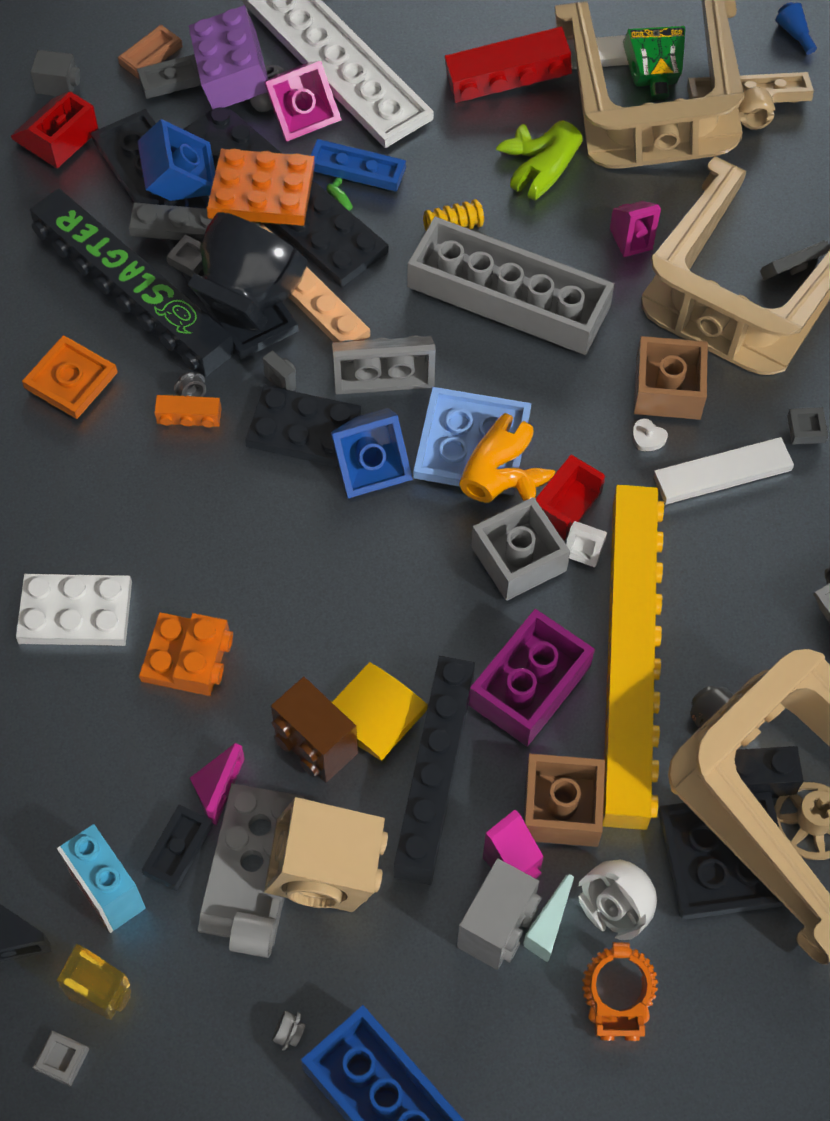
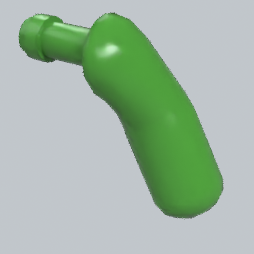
M338 177L332 184L327 185L326 191L351 211L352 203L346 193L338 188L342 184V179Z

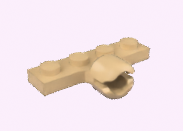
M808 72L740 75L744 92V99L738 106L741 124L751 130L762 129L768 126L774 119V103L812 101L814 90ZM710 77L688 78L687 91L689 99L701 98L711 93Z

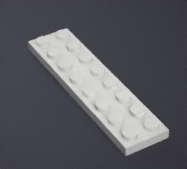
M243 0V4L302 64L312 61L322 62L333 96L384 148L434 120V111L322 0Z

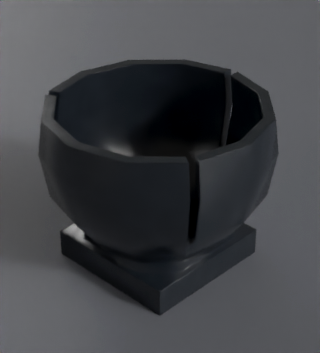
M218 212L208 224L200 246L204 275L200 277L193 274L188 286L207 306L263 332L268 322L264 316V311L290 297L302 281L307 267V259L297 249H294L293 246L260 226L230 213Z

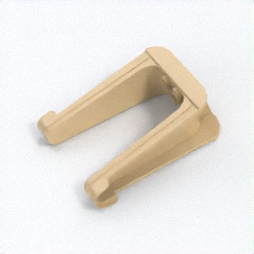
M701 0L711 93L701 98L686 100L680 98L670 102L644 103L640 106L621 107L610 101L588 1L555 5L557 27L562 26L567 40H574L588 157L595 164L605 168L621 169L700 159L728 153L738 145L743 133L738 106L744 99V92L728 18L734 17L737 12L735 0Z
M715 156L707 166L711 172L702 184L704 193L655 254L652 255V269L656 275L642 294V309L648 319L658 326L686 340L707 341L709 352L747 371L759 375H775L786 370L830 301V251L784 306L775 309L763 308L749 301L747 297L737 295L721 287L715 281L706 280L692 273L690 268L739 191L746 176V170Z
M802 649L792 651L782 657L770 670H764L750 678L677 750L670 761L668 778L671 791L685 802L804 925L796 938L799 946L818 963L828 964L830 962V894L742 781L735 766L736 750L741 745L745 747L761 733L758 728L765 721L767 723L771 722L785 708L794 713L830 747V664L825 660L823 653Z

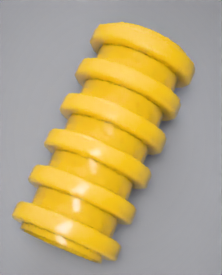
M473 199L470 204L468 201L462 202L461 206L458 203L453 204L452 208L447 205L443 207V210L439 207L435 208L433 212L425 210L423 214L426 231L434 217L468 229H473L474 225L478 228L482 227L484 223L483 208L477 199Z

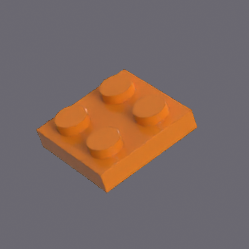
M63 335L22 380L24 389L78 419L118 371L116 365Z

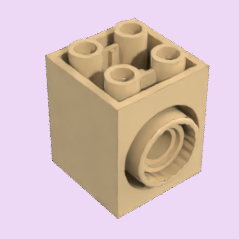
M295 797L276 821L264 893L289 898L291 901L304 906L335 908L354 912L361 904L367 902L374 892L377 893L381 885L382 869H378L379 856L385 852L388 841V833L383 831L385 818Z

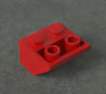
M66 92L46 103L11 134V138L58 169L92 138V132L98 130L94 106L73 92Z

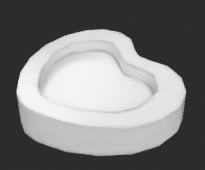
M639 419L633 427V443L640 451H654L665 445L668 433L665 429L654 426L649 419Z

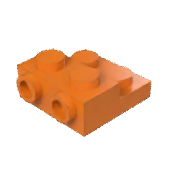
M159 612L139 677L141 682L211 696L214 684L219 685L222 680L224 664L221 663L223 653H229L233 642V631H229L228 621L192 613L191 618Z

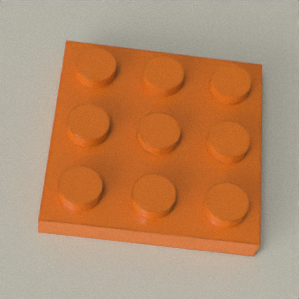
M221 149L207 206L208 218L213 219L216 213L222 212L230 213L250 222L304 226L315 167V156L298 153L282 154L269 151L255 152L239 149Z

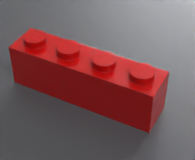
M562 26L445 55L447 77L455 103L572 74L571 51Z

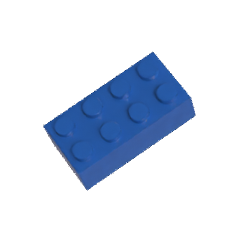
M364 1005L301 1059L304 1072L346 1121H464Z

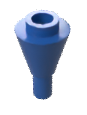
M789 2L783 5L778 10L775 21L794 39L799 41L807 55L812 54L816 51L817 46L809 35L802 4Z

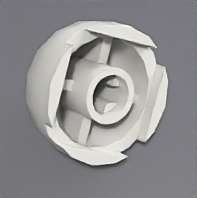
M621 859L602 862L579 882V886L582 885L583 890L578 896L579 902L586 916L602 932L606 930L607 926L613 932L618 933L614 937L616 939L632 940L650 923L654 916L657 904L656 890L648 875L631 862Z

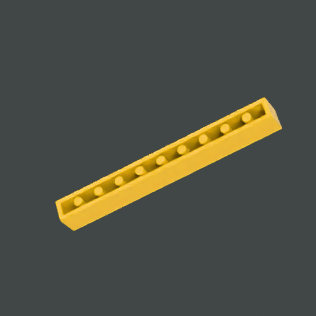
M616 485L613 499L604 744L603 827L647 830L651 818H657L658 795H652V782L657 783L659 776V760H653V747L658 748L660 727L653 725L654 713L658 714L660 709V692L654 691V680H659L661 673V659L655 658V647H660L662 627L655 626L656 615H661L662 594H656V583L661 584L663 563L657 562V552H662L664 535L663 532L657 531L658 522L663 521L664 501H658L657 487Z

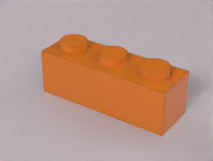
M157 395L154 413L157 424L166 426L173 424L187 427L194 425L210 428L220 426L222 409L220 398Z

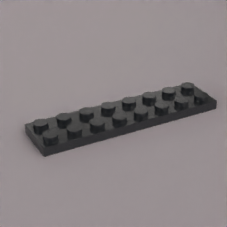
M229 107L212 109L183 129L210 142L215 172L221 149L281 153ZM313 179L304 226L269 223L340 287L345 286L389 253V245Z

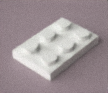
M24 574L16 632L18 644L126 646L132 588L131 577L119 575Z

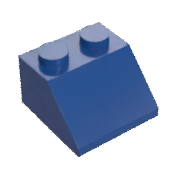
M160 119L138 140L146 190L170 201L211 194L215 167L210 142L163 119Z

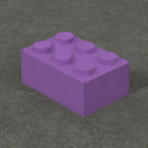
M245 5L189 25L200 82L213 110L218 107L225 108L267 93L264 82L268 80L257 33Z

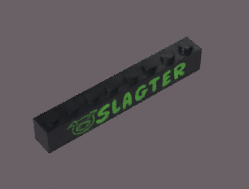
M60 188L30 208L33 220L31 226L35 234L40 239L44 240L46 238L52 243L55 251L62 258L68 257L80 274L91 277L103 294L107 295L109 293L114 297L119 307L125 313L131 312L137 317L138 322L147 332L153 331L166 349L169 351L175 350L189 369L193 371L196 369L204 377H207L235 354L232 335Z

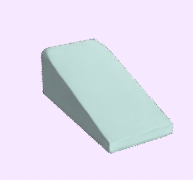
M571 874L564 877L525 935L524 947L546 962L550 959L574 876Z

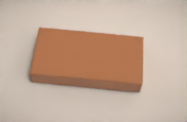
M159 25L118 56L119 65L138 78L137 68L164 62L183 47L182 39L163 25Z

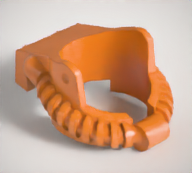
M612 942V948L609 950L607 948L603 949L604 952L602 953L598 952L597 957L591 959L592 962L586 966L588 967L587 971L584 970L583 973L585 975L582 978V982H584L582 990L585 992L583 996L587 999L586 1004L591 1006L588 1019L595 1024V1034L600 1036V1040L613 1041L615 1036H625L626 1041H640V1037H645L644 1024L650 1019L648 1007L653 1005L652 1001L657 996L655 995V992H658V987H656L658 979L655 977L657 973L653 970V964L649 963V958H645V954L642 952L638 953L637 949L632 950L629 942ZM613 958H628L643 974L641 994L636 1003L626 1009H611L601 1001L597 993V976L601 968L606 963L612 961Z

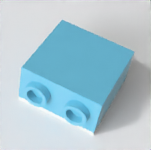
M94 824L57 848L69 873L110 933L146 909L136 884Z

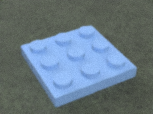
M432 387L413 478L460 486L459 482L468 459L495 421L504 413L511 415L513 419L509 432L514 434L521 422H529L532 403ZM522 454L514 460L499 466L497 469L520 468ZM508 488L501 492V494L514 496L516 488Z

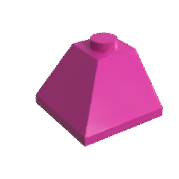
M321 61L308 62L264 82L285 142L341 121Z

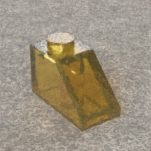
M76 944L57 979V982L70 1001L112 1020L116 1011L121 1012L125 1008L131 995L130 983L123 972L79 944Z

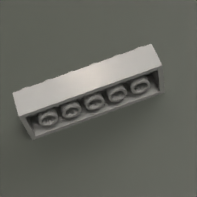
M434 217L410 258L407 275V287L584 355L587 354L611 306L615 284L438 217Z

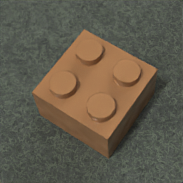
M641 336L636 356L634 414L701 420L707 398L708 342Z
M529 753L526 769L523 820L535 842L598 847L603 829L605 760Z

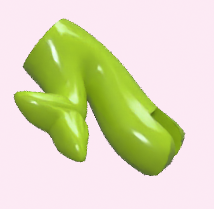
M564 120L556 122L544 135L536 139L531 138L527 126L522 124L517 128L514 138L504 140L496 147V150L510 155L522 154L533 157L516 169L511 177L510 187L517 192H521L531 178L534 179L528 191V198L536 201L557 181L580 147L583 139L581 132L573 124Z

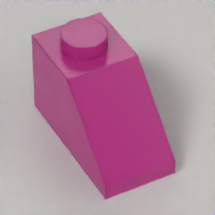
M640 201L613 208L610 230L623 257L653 250L661 212L659 204Z
M515 809L486 832L482 858L491 868L498 858L535 879L539 878L542 873L540 869L544 856L521 815Z

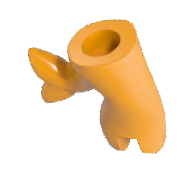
M504 413L495 421L473 450L464 468L459 485L465 495L479 502L489 503L504 490L516 488L523 501L532 497L535 498L536 487L546 484L554 476V470L529 468L526 470L519 468L497 469L499 466L517 458L528 447L534 432L532 425L523 421L513 434L509 432L513 419L511 415Z

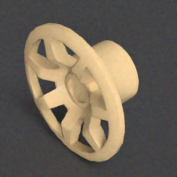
M803 782L798 792L814 790L808 793L804 799L798 794L780 796L777 799L774 808L779 828L785 835L781 822L799 824L800 829L792 841L789 840L799 855L811 860L830 859V851L825 852L824 834L828 833L830 835V787L815 782ZM787 798H790L798 811L790 814H780L782 804ZM810 834L813 835L817 852H809L796 845Z

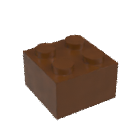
M304 676L271 705L272 725L276 734L274 739L284 751L289 753L292 750L301 758L299 762L310 776L316 777L318 775L327 783L358 754L356 725Z

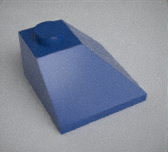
M390 408L357 416L331 432L348 499L413 480L398 415Z

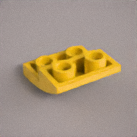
M371 662L332 701L356 725L358 747L381 761L428 709V704L418 695Z

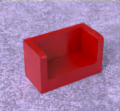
M572 454L536 497V501L564 541L569 535L573 522H579L600 496L605 481V475Z

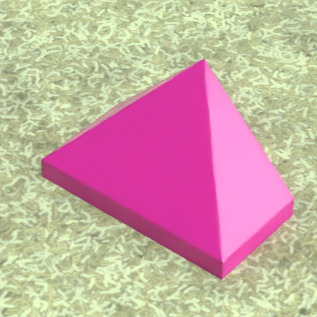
M236 743L190 777L207 818L212 819L214 825H217L228 800L231 783H235L245 760L242 745Z

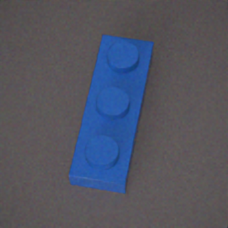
M317 139L310 155L315 156L314 172L396 192L406 170V160Z

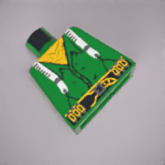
M685 26L628 29L625 35L623 46L634 84L638 87L650 86L652 100L667 99L670 96L668 85L676 84L682 74Z

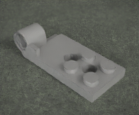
M231 783L200 912L198 932L230 938L229 951L265 958L270 957L284 902V897L264 893L276 821L295 797L305 799V796ZM259 819L267 820L271 824L270 831L262 836L254 835L250 831L252 823ZM249 855H258L263 859V864L257 871L249 872L242 868L244 858Z

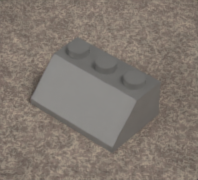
M414 335L407 338H377L365 341L345 340L332 343L335 394L423 389L435 386L436 349L432 336L421 337Z

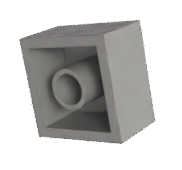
M534 497L476 524L472 528L471 547L506 601L567 571L570 550Z
M497 858L459 925L457 948L496 970L499 969L503 960L510 963L520 945L519 939L523 933L521 927L529 929L539 910L537 908L541 900V896L537 895L539 880Z

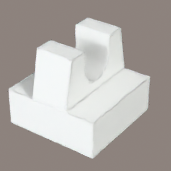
M574 521L566 541V546L570 550L569 558L596 567L607 532Z

